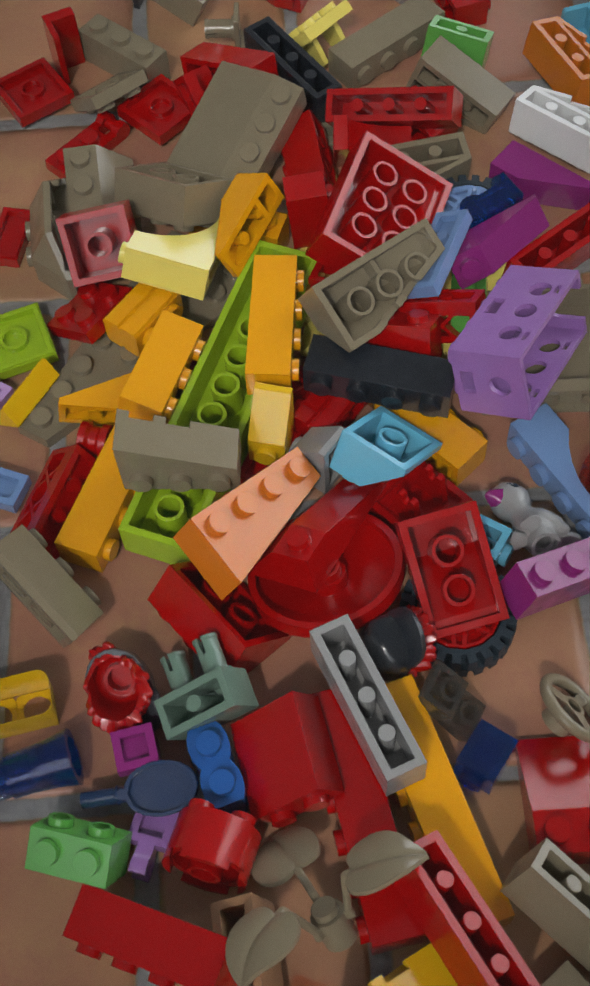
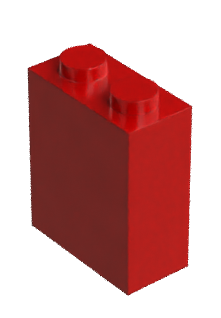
M290 691L230 725L251 815L256 818V822L271 823L274 828L291 825L297 821V815L305 811L313 812L324 809L330 805L329 799L345 792L318 696Z

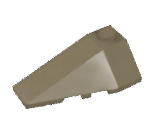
M424 218L315 284L298 300L316 329L350 353L383 331L388 324L387 322L397 309L403 305L413 287L422 280L445 250V247L427 218Z

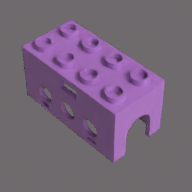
M518 265L509 266L448 349V362L452 365L455 379L454 389L456 394H458L461 410L531 420L587 333L585 316L555 313L571 288L580 289L579 270ZM546 288L551 289L548 293L542 295L543 290ZM551 343L560 346L551 352L539 350L542 346ZM533 365H543L546 367L542 372L536 374L525 372L528 367Z

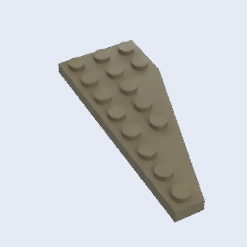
M171 230L168 235H183V234H180V233H178V232H176V231ZM220 263L203 301L181 295L183 314L181 317L204 325L203 332L210 327L213 329L238 277H233L225 266ZM131 281L127 287L133 289L139 282ZM106 332L94 344L83 342L59 372L60 375L56 382L21 426L18 427L20 434L50 448L81 424L59 422V398L131 373L139 357L127 351L124 346L121 347L107 337Z

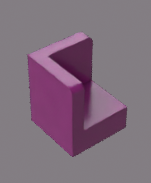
M151 722L110 732L117 773L120 778L130 775L134 770L146 763L162 760L158 738Z

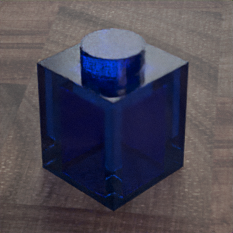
M481 719L455 761L453 771L458 775V781L474 792L482 790L490 795L513 757L519 741Z

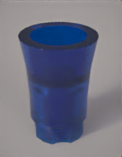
M68 728L37 743L3 754L2 758H0V801L12 797L18 799L38 792L78 786L84 783L80 753L75 739Z

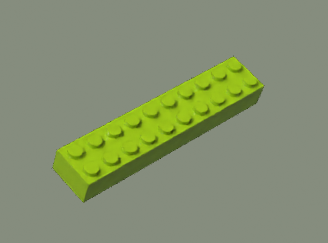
M259 240L237 278L168 423L189 427L190 421L239 429L242 448L241 466L248 452L247 440L253 395H247L245 363L254 255H297L298 270L305 271L304 292H297V299L310 289L308 278L317 261L305 255L306 252ZM303 308V320H302V321H296V327H295V328H302V326H303V324H304V322H305V319H306V317H307V313H306V311L304 310V308ZM151 489L147 492L136 491L118 528L125 550L168 564L190 561L173 537L190 518L219 500L231 489L224 492H215L210 489H190L186 492H176L171 489Z

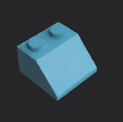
M380 406L342 430L329 467L341 474L347 481L353 482L359 487L404 477L439 451L443 443L385 407Z

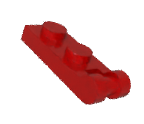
M108 110L98 113L96 120L45 159L47 169L60 179L66 178L64 148L96 144L113 150L129 136L130 125L122 120H115V115Z

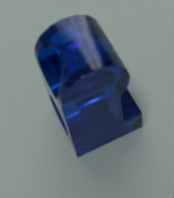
M502 172L492 178L490 189L479 195L465 197L460 203L459 210L468 209L473 219L469 227L471 229L523 201L524 193Z

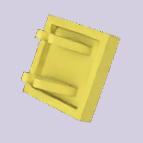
M343 0L338 5L331 1L288 35L324 67L329 61L316 37L321 34L331 47L345 39L337 21L353 10L347 0Z

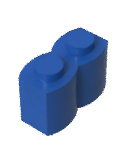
M217 721L188 731L187 749L194 769L200 778L201 790L205 800L212 803L215 809L232 813L235 810L248 813L249 802L245 783L239 768L235 764L230 741L224 728Z

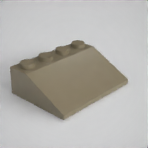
M221 61L167 162L234 179L237 173H268L269 175L307 105L304 88L272 73Z

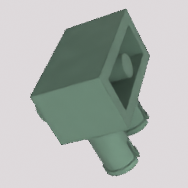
M208 633L200 636L202 642L198 638L192 641L204 675L193 679L185 651H174L160 659L171 692L155 700L154 704L167 740H187V732L214 721H217L222 726L259 707L246 669L227 665L217 633Z

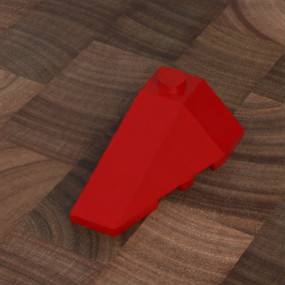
M343 478L281 529L249 574L318 593L387 485V481L359 487L355 483Z

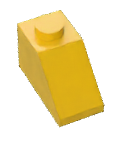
M255 382L247 440L249 459L256 460L263 465H271L289 452L295 429L293 388Z

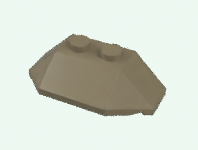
M66 178L43 181L30 205V221H25L27 240L31 241V246L26 247V258L28 266L35 268L38 280L69 300H72L77 295L79 287L74 288L55 220L62 214L70 212Z

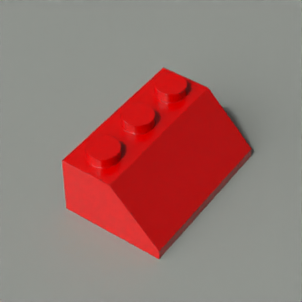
M191 561L170 564L147 599L158 611L159 616L172 626L181 636L184 644L196 654L197 652L195 647H193L192 641L198 638L202 642L200 636L208 633H217L227 665L245 668L247 674L285 644L292 636L274 628L262 618L254 605L249 588L243 582L221 600Z

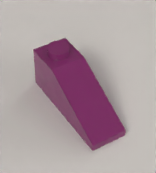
M512 140L490 163L489 178L493 179L494 182L495 179L501 176L500 183L504 185V191L509 189L513 193V199L519 202L534 194L539 204L579 210L590 202V181L515 140Z
M535 194L467 231L451 267V271L461 289H465L493 274L550 226Z

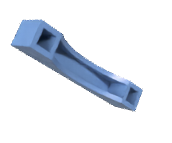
M545 403L538 408L531 420L517 419L510 423L506 442L511 455L517 460L520 459L529 469L532 480L538 486H543L550 494L556 509L561 514H566L575 524L576 531L583 540L590 537V494L580 482L572 463L569 448V428L550 406Z

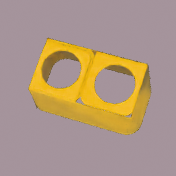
M32 670L0 678V707L7 708L12 714L11 722L0 724V739L59 725L53 687L45 672L42 670ZM35 697H44L50 701V708L45 713L25 718L24 708L28 701Z

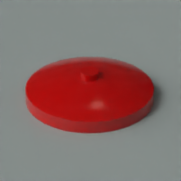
M367 514L318 593L249 573L248 587L257 611L267 623L284 633L310 638V630L343 615H349L357 630L364 627L368 621L384 613L394 602L401 590L405 577V561L401 545L393 530L380 519Z

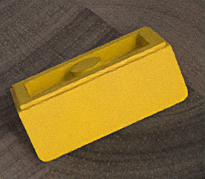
M42 358L0 410V426L20 427L59 378L60 374L45 358Z

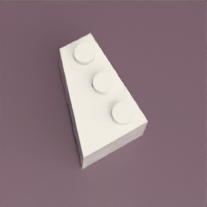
M532 85L516 99L508 131L522 140L547 151L550 155L556 156L574 165L577 169L590 174V106L571 101L572 95Z

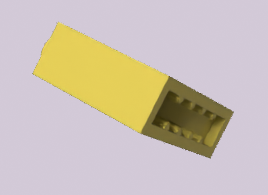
M219 218L209 228L186 235H158L135 230L129 242H123L119 251L118 262L123 263L121 278L203 301L221 263L215 256Z

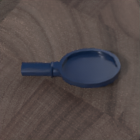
M157 760L146 763L134 770L127 778L124 786L116 785L111 788L81 792L80 804L82 809H90L115 804L120 806L122 803H127L131 809L144 816H168L180 812L182 808L188 806L190 799L197 796L199 781L195 772L188 765L173 760Z

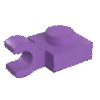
M135 812L129 831H132L131 844L137 845L128 871L132 872L133 879L149 883L154 869L157 851L165 853L179 812L162 817L144 816Z

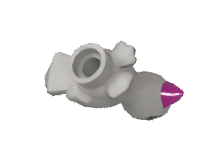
M502 482L485 493L487 503L495 516L502 521L512 524L514 531L509 542L514 550L524 547L533 556H537L582 540L580 534L569 532V526L557 514L544 508L532 507L528 491L516 483Z

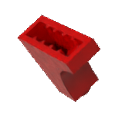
M347 114L333 115V160L335 167L343 166L349 151L366 130L389 145L418 140L417 135H412L411 126L372 125L354 121Z

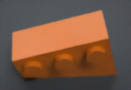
M559 16L532 21L522 52L554 91L572 95L571 101L590 106V44L586 42L588 36Z

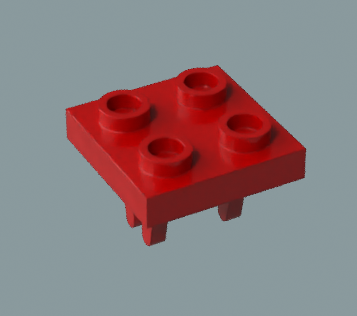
M424 461L404 477L387 481V485L369 512L387 524L397 535L394 526L395 522L473 501V499L449 481L442 473L434 469L431 464Z

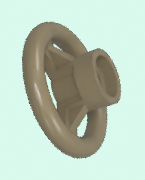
M548 673L544 675L540 680L539 689L547 707L542 711V718L547 727L559 737H565L570 733L576 738L590 743V726L584 717L585 710L590 718L589 695L575 682L561 674ZM552 685H555V686H558V687L562 688L563 690H565L566 692H568L571 696H569V695L565 696L563 693H561L559 690H557L556 688H554Z

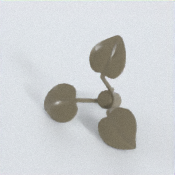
M301 826L288 827L276 833L269 842L264 843L258 850L251 874L255 881L263 887L282 885L295 874L314 902L310 910V922L284 906L278 908L275 913L267 907H258L239 919L228 935L225 948L226 963L237 986H249L256 977L283 960L298 943L301 928L312 934L316 942L323 941L326 948L331 952H341L353 945L358 936V929L351 919L356 916V912L352 907L351 895L365 896L386 888L428 860L429 856L426 851L404 835L390 830L375 832L363 838L347 855L346 861L350 869L343 871L340 875L342 904L340 900L331 896L320 897L302 868L313 863L320 855L321 845L315 833Z

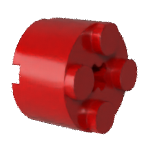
M192 798L188 806L182 808L179 812L162 858V865L170 874L173 866L182 871L181 881L193 887L225 895L228 894L230 887H237V894L244 893L262 840L261 834L255 828L257 820L247 812L235 810L232 813L215 809L214 805L207 800Z

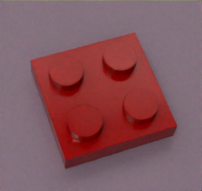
M44 57L0 78V101L22 128L71 103V99L75 98L74 91Z
M159 74L142 87L141 92L126 99L116 107L118 116L160 146L183 130L191 118L175 83L163 74Z
M103 282L81 286L77 291V295L68 304L58 308L54 314L55 317L46 326L54 336L94 344L106 332L103 319L132 288Z

